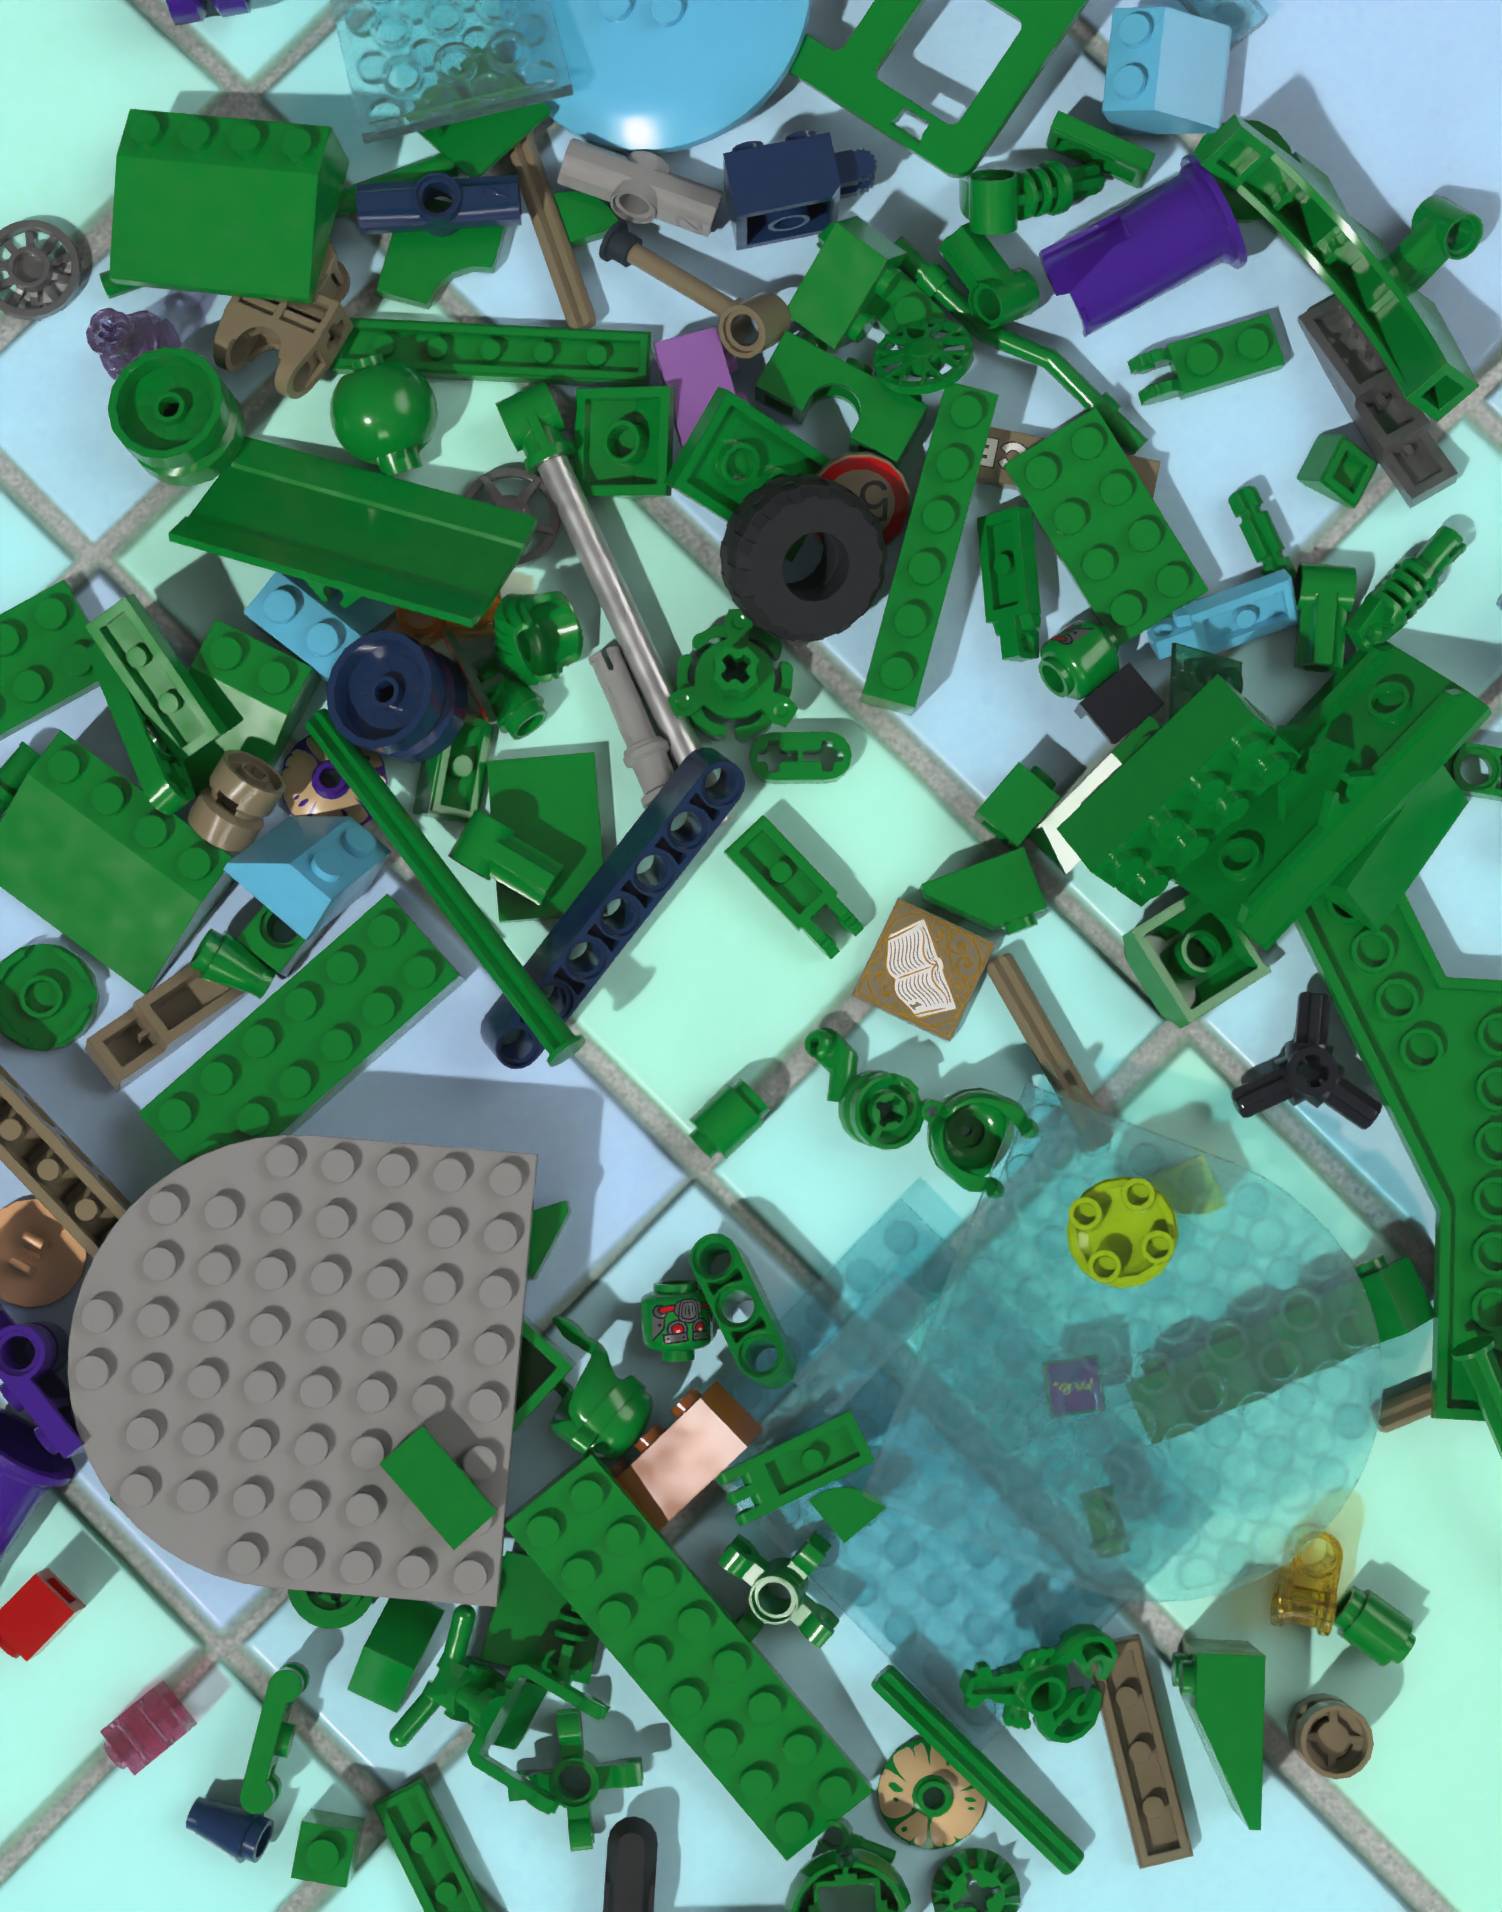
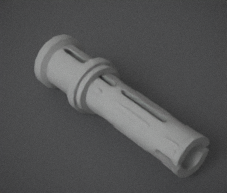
M620 646L607 647L606 651L613 670L608 669L601 650L591 655L588 661L594 669L627 746L623 753V761L625 766L633 768L644 794L641 798V804L646 809L674 773L667 754L670 746L668 741L664 740L662 736H656Z

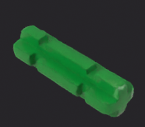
M1249 485L1233 492L1228 499V503L1235 518L1241 517L1242 519L1239 526L1256 562H1262L1264 566L1260 570L1262 575L1265 576L1285 569L1293 580L1296 576V570L1289 556L1284 557L1282 554V550L1285 547L1268 511H1262L1261 504L1264 502L1257 487Z

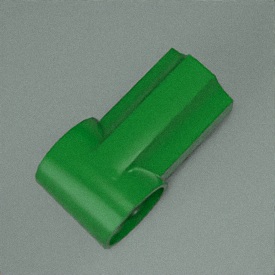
M1434 195L1425 199L1418 206L1412 218V231L1389 255L1402 279L1416 290H1419L1449 258L1460 260L1474 252L1483 235V224L1481 219L1472 212L1444 196Z
M966 223L945 238L939 251L970 291L968 295L970 313L981 327L994 329L1031 315L1037 310L1040 302V292L1034 277L1022 268L1011 270L985 235L971 232L969 230V223Z
M1307 562L1299 563L1294 583L1296 609L1299 616L1294 659L1295 668L1323 673L1343 669L1346 640L1345 626L1347 615H1350L1353 608L1357 576L1355 567Z
M475 809L449 852L448 857L488 881L491 878L495 879L542 907L553 892L565 867L539 849L533 848L516 838L517 833L507 826Z

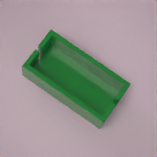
M1217 674L1056 829L1091 873L1113 888L1116 887L1120 893L1142 907L1150 899L1160 895L1168 886L1169 881L1190 861L1199 858L1207 850L1209 843L1228 825L1241 819L1248 811L1249 806L1271 785L1281 781L1288 774L1290 767L1302 755L1262 711Z

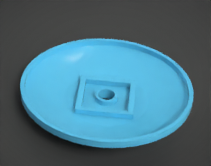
M500 0V21L507 53L519 80L526 89L551 109L552 113L549 117L559 126L576 137L609 150L625 153L647 151L653 154H660L692 148L727 133L748 119L769 99L789 72L799 53L809 22L812 0Z

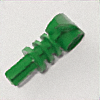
M1057 160L1046 161L1038 167L1019 171L1007 169L978 170L970 173L969 177L959 178L960 210L969 220V230L980 235L1008 234L1018 229V221L1046 214L1051 216L1063 214L1069 210L1073 200L1096 195L1100 187L1105 185V176L1100 173V167L1095 163L1066 168L1064 164Z

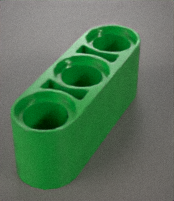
M712 1233L703 1236L695 1243L691 1250V1268L738 1367L748 1378L764 1389L775 1390L784 1387L792 1380L796 1373L797 1361L795 1353L749 1258L730 1238L723 1234ZM730 1253L731 1262L728 1268L723 1273L712 1275L710 1267L714 1258L719 1254ZM753 1300L754 1310L752 1315L744 1322L734 1323L733 1311L736 1306L742 1301ZM776 1348L778 1355L774 1366L763 1372L757 1371L755 1365L758 1355L765 1349Z

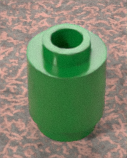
M739 1079L732 1087L726 1084L689 1119L695 1127L689 1134V1137L710 1159L718 1152L727 1159L764 1124L761 1119L770 1109L742 1079Z
M1356 1586L1350 1587L1339 1599L1329 1618V1622L1338 1628L1337 1635L1382 1667L1391 1661H1394L1396 1664L1402 1662L1416 1641V1636L1411 1633L1414 1626L1413 1620L1370 1589L1363 1592Z

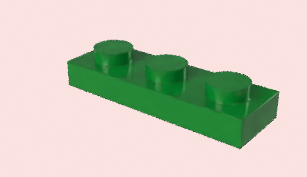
M135 594L125 596L85 626L179 763L189 759L228 731Z

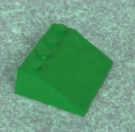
M130 109L116 156L109 279L111 282L121 285L313 304L350 163L333 129L329 126Z
M62 730L59 731L27 773L0 821V887L143 994H147L156 986L235 881L234 878L223 870L227 862L233 859L231 855L204 840L189 824L177 815L169 816L159 812L147 799L142 789Z

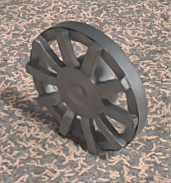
M38 220L18 221L0 230V247L3 245L10 252L11 256L8 262L0 261V270L6 271L9 274L8 278L0 281V291L16 285L17 288L8 303L0 298V310L12 317L33 321H41V319L63 311L75 296L82 282L80 257L69 237L54 225ZM25 232L26 246L17 249L9 238ZM34 232H43L50 235L42 249L35 247ZM59 240L68 253L49 259V254ZM71 262V276L54 272L53 268ZM52 281L67 284V287L60 296L51 288L50 283ZM44 291L53 302L40 308L38 292ZM25 292L30 293L31 309L17 308Z

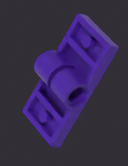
M0 1304V1379L3 1381L0 1385V1392L15 1410L21 1412L25 1409L38 1425L34 1429L36 1438L50 1454L55 1456L60 1453L64 1459L85 1453L83 1447L85 1443L78 1434L74 1419L70 1391L56 1374L68 1360L69 1339L67 1334L60 1326L48 1321L16 1324ZM28 1339L32 1342L35 1349V1356L32 1362L28 1359L25 1351Z

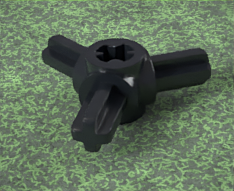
M1312 991L1301 992L1297 1002L1294 1042L1286 1043L1285 1056L1272 1062L1273 1071L1242 1084L1231 1091L1233 1105L1242 1118L1252 1117L1288 1100L1293 1106L1307 1101L1315 1108L1324 1103L1362 1130L1369 1128L1377 1119L1382 1108L1381 1104L1342 1077L1345 1068L1334 1059L1335 1047L1327 1045L1331 1000L1328 994ZM1305 1058L1310 1059V1067L1319 1070L1320 1074L1319 1079L1309 1082L1311 1087L1307 1086L1306 1077L1297 1075V1067L1307 1064Z

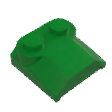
M1189 894L1122 936L1125 958L1158 1012L1180 1029L1272 972L1268 965L1265 966L1244 933L1192 894Z

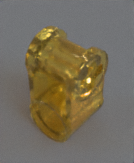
M1303 1523L1295 1526L1288 1533L1285 1540L1279 1577L1272 1596L1270 1611L1272 1626L1282 1627L1284 1623L1316 1628L1318 1635L1329 1636L1336 1614L1337 1588L1343 1562V1550L1340 1542L1322 1526L1315 1523ZM1314 1538L1323 1539L1326 1544L1324 1558L1315 1564H1304L1301 1559L1303 1546L1307 1541Z

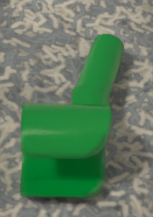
M842 1817L838 1821H826V1824L836 1826L842 1831L843 1842L836 1845L828 1840L819 1839L817 1844L822 1851L836 1849L840 1853L845 1848L849 1850L852 1848H862L878 1854L892 1864L896 1850L864 1839L863 1836L853 1833L850 1823Z

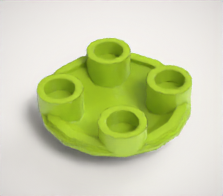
M1126 1176L1104 1179L1085 1190L1080 1198L1076 1199L1069 1208V1220L1066 1228L1069 1251L1081 1271L1100 1284L1120 1289L1143 1285L1160 1275L1174 1257L1179 1238L1176 1213L1165 1195L1145 1179Z

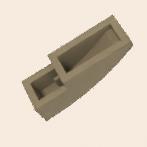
M188 965L133 1003L132 1009L87 1038L85 1051L116 1092H119L192 1039L248 993L200 979V972Z

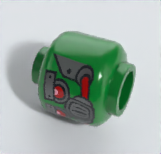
M1080 619L1069 624L1045 641L1040 652L1041 661L1038 668L1043 682L1052 693L1063 698L1066 696L1074 700L1086 698L1118 672L1120 666L1118 640L1107 627L1097 626L1090 621Z
M670 1280L653 1283V1291L642 1297L640 1302L642 1341L647 1348L662 1351V1361L682 1362L694 1360L695 1350L704 1348L713 1340L712 1310L702 1290L697 1289V1281Z

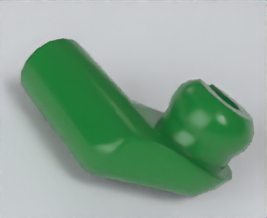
M827 1027L814 1029L805 1038V1050L810 1057H814L830 1073L827 1101L839 1102L843 1088L857 1075V1052L837 1031Z

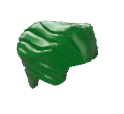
M560 591L537 594L511 593L503 597L494 614V632L496 634L494 637V654L496 660L527 686L538 685L539 682H549L552 678H560L564 666H569L580 659L584 640L576 611L567 596Z

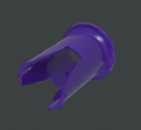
M1188 154L1182 157L1178 176L1040 251L1039 257L1042 267L1055 295L1070 294L1081 319L1084 337L1220 263L1229 264L1236 269L1245 266L1247 262L1246 247L1236 219L1211 173L1201 166L1197 156Z
M0 1408V1562L50 1486L68 1485L76 1472L71 1457L64 1459L60 1453L54 1456L41 1445L34 1434V1429L37 1426Z

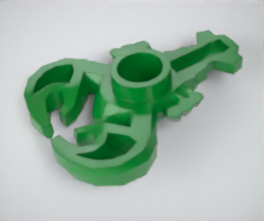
M1078 1623L1061 1633L1059 1636L1061 1641L1054 1648L1040 1646L1039 1648L1034 1647L1030 1650H1025L1019 1660L999 1666L993 1670L990 1669L986 1661L976 1662L973 1671L969 1669L964 1670L959 1683V1687L965 1695L963 1701L967 1707L975 1710L985 1699H992L993 1702L1003 1703L1002 1717L1004 1724L1017 1729L1022 1727L1024 1730L1030 1728V1712L1034 1715L1032 1718L1034 1725L1047 1741L1070 1743L1082 1738L1096 1724L1101 1708L1102 1692L1093 1684H1091L1088 1694L1084 1686L1071 1688L1067 1691L1070 1685L1067 1665L1072 1662L1083 1676L1092 1679L1094 1674L1091 1669L1092 1665L1096 1662V1677L1099 1680H1106L1114 1669L1118 1658L1115 1643L1110 1636L1095 1625Z

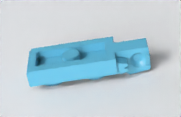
M1281 569L1188 603L1184 607L1174 610L1172 612L1173 617H1166L1146 629L1149 646L1159 660L1178 653H1182L1183 656L1197 654L1199 659H1203L1298 624L1299 616L1296 609L1291 576L1285 569Z

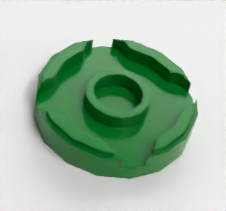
M43 943L20 947L4 958L0 963V1032L2 1035L22 1048L44 1052L68 1047L85 1035L96 1017L100 995L96 977L84 959L65 947Z

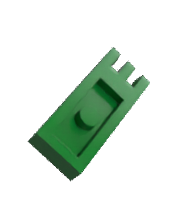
M849 1409L722 1471L716 1478L721 1486L741 1477L744 1486L726 1494L725 1497L729 1506L749 1497L751 1498L754 1506L745 1508L735 1515L738 1525L742 1526L875 1460Z

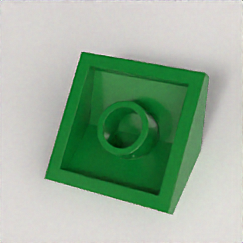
M642 386L576 389L574 447L576 453L574 454V473L586 497L644 499L671 496L672 487L664 483V480L671 470L673 462L675 387Z

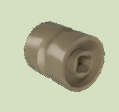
M227 750L209 777L210 786L205 787L200 792L187 814V819L192 829L204 840L227 852L239 854L255 841L264 826L263 817H267L272 813L287 789L286 782L280 773L260 758L244 751Z
M1326 1693L1309 1695L1299 1701L1290 1713L1287 1724L1289 1742L1296 1754L1321 1776L1335 1780L1350 1778L1363 1770L1371 1759L1374 1742L1370 1726L1361 1714L1339 1697Z

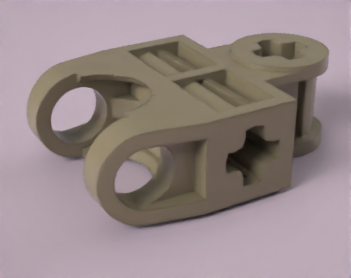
M330 241L326 250L313 304L238 296L231 297L225 307L213 343V357L218 367L235 373L241 370L247 361L252 363L260 354L270 350H279L277 358L280 359L274 381L277 392L292 399H298L306 395L330 368L354 327L340 303L349 291L350 276L345 266L337 260L336 250Z

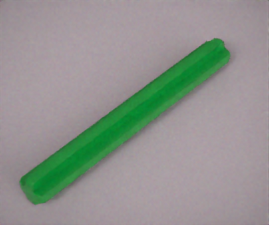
M887 1665L875 1676L871 1683L872 1688L1062 1874H1071L1084 1859V1852L894 1666Z

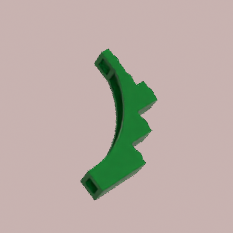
M1236 114L1195 151L1201 166L1247 200L1286 238L1324 280L1371 341L1408 402L1438 422L1479 387L1476 378L1435 303L1402 279L1382 240L1348 215L1329 177L1297 152L1290 156Z

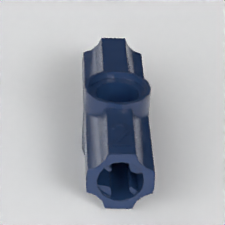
M434 172L426 174L419 181L357 184L356 203L361 235L427 231L434 236L445 237L453 235L459 229L522 225L518 175L453 179L445 173ZM436 197H447L453 201L450 208L445 212L432 213L426 209L429 202Z

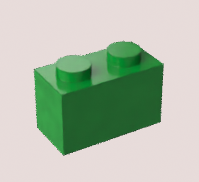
M858 216L836 222L787 306L791 318L834 350L853 342L860 343L870 332L876 321V317L872 312L880 298H887L900 282L903 272L898 268L906 257L907 252Z

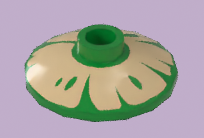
M924 1738L913 1739L895 1750L881 1769L877 1787L880 1813L892 1833L909 1845L929 1850L954 1846L971 1835L983 1817L986 1799ZM930 1787H937L944 1793L942 1802L937 1806H929L923 1801V1794Z

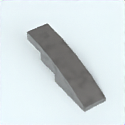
M1335 295L1298 316V323L1341 402L1409 508L1416 506L1456 483L1458 472L1430 435V421L1423 411L1405 399L1383 359L1338 297Z

